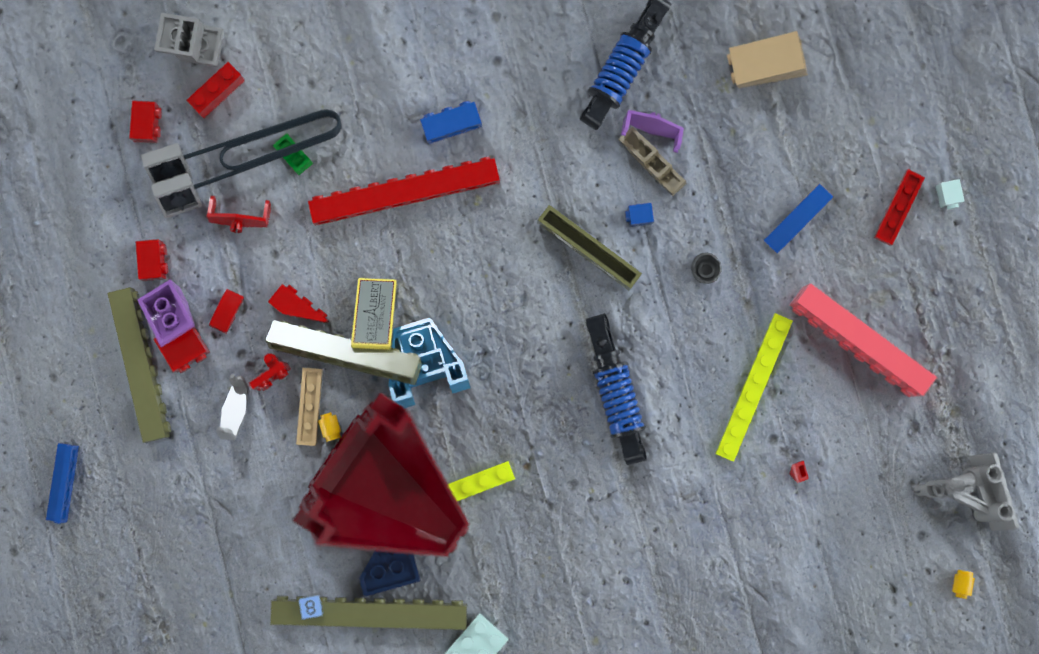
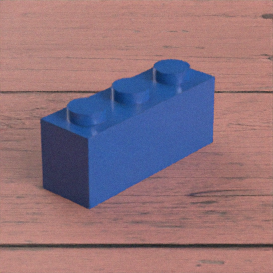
M465 101L459 104V107L453 109L452 107L444 108L441 110V113L435 115L434 113H428L420 119L428 145L482 127L475 102L470 103V101Z

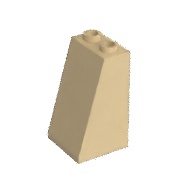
M797 31L729 48L730 54H727L729 66L732 65L734 71L731 73L733 84L736 83L738 88L808 75L801 39Z

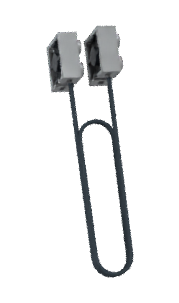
M324 109L183 155L179 144L176 143L142 154L141 158L143 166L153 183L151 187L154 198L165 218L202 206L197 188L330 140L340 133L342 124L339 115L335 111ZM330 117L337 120L336 126L328 132L240 165L229 166L223 162L224 154L233 147L321 118ZM224 147L219 155L220 163L224 168L234 171L193 185L192 175L186 159Z

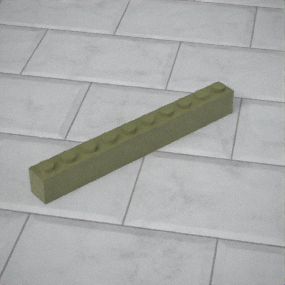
M279 595L277 599L271 601L270 625L466 630L467 604L463 603V600H452L451 603H444V600L434 599L432 603L424 602V599H413V602H405V599L395 598L393 602L385 601V598H374V601H366V598L356 597L354 601L347 600V597H335V600H327V597L320 596L323 615L302 619L299 599L308 596H296V599H288L289 596Z

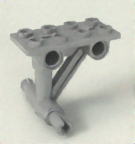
M996 452L969 456L972 467L965 469L963 475L951 479L928 481L926 484H919L915 487V491H920L916 493L919 497H949L973 509L975 519L978 522H989L992 531L1015 530L1019 528L1012 499L1009 495L1000 460ZM977 486L980 499L966 492H972L974 487Z

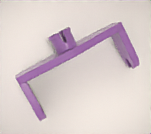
M632 110L627 111L623 120L621 135L625 136L629 125L649 134L675 139L673 152L678 153L682 143L684 128L661 118L660 114L656 116V112L646 114Z

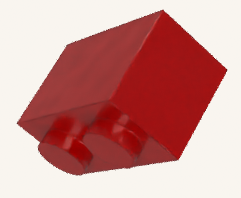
M132 101L129 135L132 141L157 143V138H160L161 134L158 123L162 117V109L156 102Z
M159 239L135 241L138 279L141 281L166 279V274H168V265L165 263L164 255H167L166 244H163V241Z

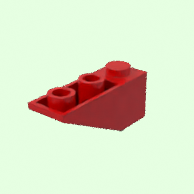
M282 284L268 301V303L284 315L323 323L329 322L326 319L327 314L319 308L317 311L312 308L311 305L313 303L304 296L302 299L297 296L296 293L298 291L290 284L287 287Z

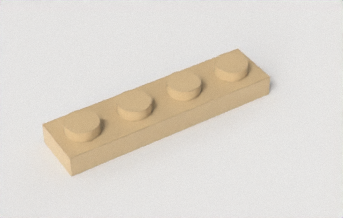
M302 369L296 445L317 446L323 369Z

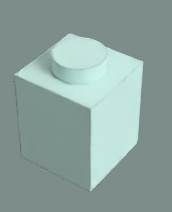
M960 179L942 182L935 186L940 208L947 207V210L959 207L960 203L964 202Z

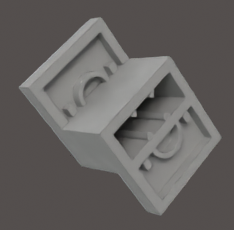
M161 13L154 50L159 53L175 55L183 62L218 67L224 30L222 28L204 26L196 18Z

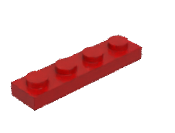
M909 169L906 170L873 238L889 246L893 245L925 179L924 176Z

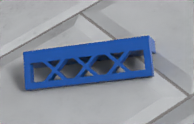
M58 443L46 515V520L54 521V523H66L68 520L79 450L78 445Z

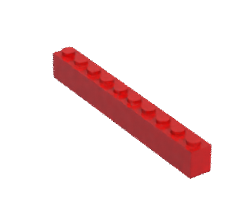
M483 157L479 159L480 162L475 163L466 161L458 167L449 165L442 167V170L436 172L434 169L424 171L423 175L419 176L409 174L405 176V179L398 180V178L388 179L387 183L380 185L379 182L368 184L367 188L353 187L349 189V192L342 193V191L332 192L331 196L323 197V195L314 196L312 200L308 201L312 222L315 226L500 184L495 158Z

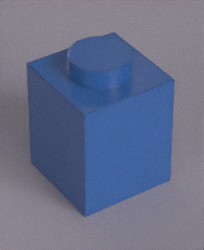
M652 203L628 206L627 211H625L626 223L629 222L630 227L653 224Z

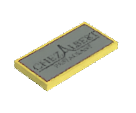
M358 278L351 340L352 348L391 350L397 280Z

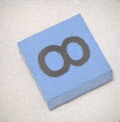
M320 595L299 599L302 619L323 615Z

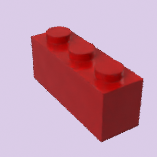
M227 62L186 101L205 118L234 92L245 79Z

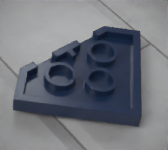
M378 550L374 551L359 577L364 597L421 581L414 554Z

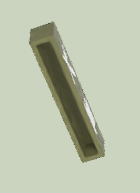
M548 205L539 217L537 223L628 291L642 275L640 271L552 206Z

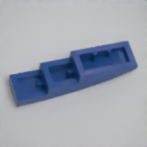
M819 184L764 241L778 253L833 196Z

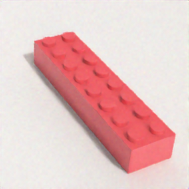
M811 283L802 287L791 302L790 306L795 314L805 316L809 319L807 322L815 328H821L824 331L823 334L829 339H836L842 349L852 351L857 360L862 363L864 361L870 365L869 368L873 372L883 374L886 377L885 380L893 386L895 384L901 388L900 391L908 397L924 396L937 378Z

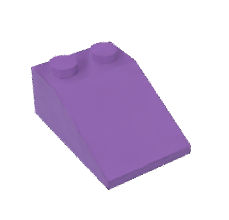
M168 280L138 299L161 347L195 327L188 302L180 287L172 280Z

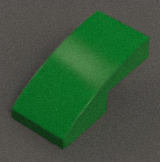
M286 133L272 146L276 150H280L296 143ZM302 150L283 157L298 175H301L313 164Z

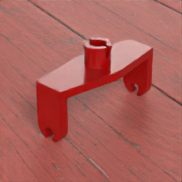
M210 196L207 211L209 223L231 226L230 231L236 233V229L238 230L237 233H242V227L268 228L271 210L270 200L265 201L262 218L242 214L215 213L216 198L215 196Z

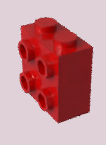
M195 327L162 347L156 338L153 339L172 371L177 373H184L191 368L189 365L194 362H202L207 358L206 355L210 353Z

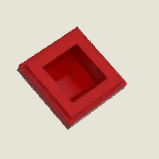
M803 460L792 464L789 474L797 483L809 479Z

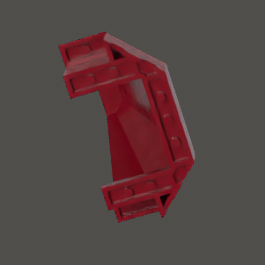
M382 393L377 396L374 402L371 401L364 408L361 416L358 414L352 420L310 481L309 491L303 496L298 507L300 509L292 520L312 533L311 536L315 545L448 557L450 553L455 551L458 540L464 537L469 529V522L410 414L402 405L397 404Z

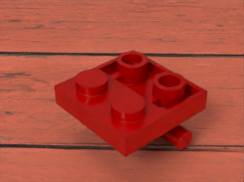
M266 354L264 361L269 370L249 382L252 390L265 391L273 386L271 382L277 379L280 381L289 375L288 371L291 370L288 363L280 362L275 354Z

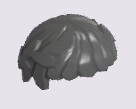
M701 253L694 258L691 264L692 274L700 283H714L722 272L721 262L712 253Z

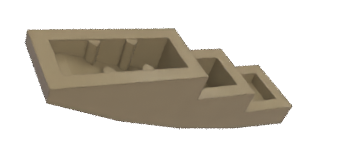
M631 127L625 136L622 135L619 138V141L631 155L672 196L687 184L686 180L673 169L672 165L635 128Z

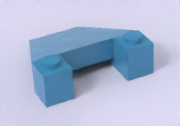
M430 318L393 329L392 348L406 354L409 352L415 353L421 357L422 362L416 385L389 379V389L394 402L402 405L404 408L414 406L416 404L411 390L412 387L447 377L452 394L471 388L463 362Z

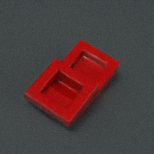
M226 289L211 318L209 326L227 334L235 320L237 311L244 301V296Z

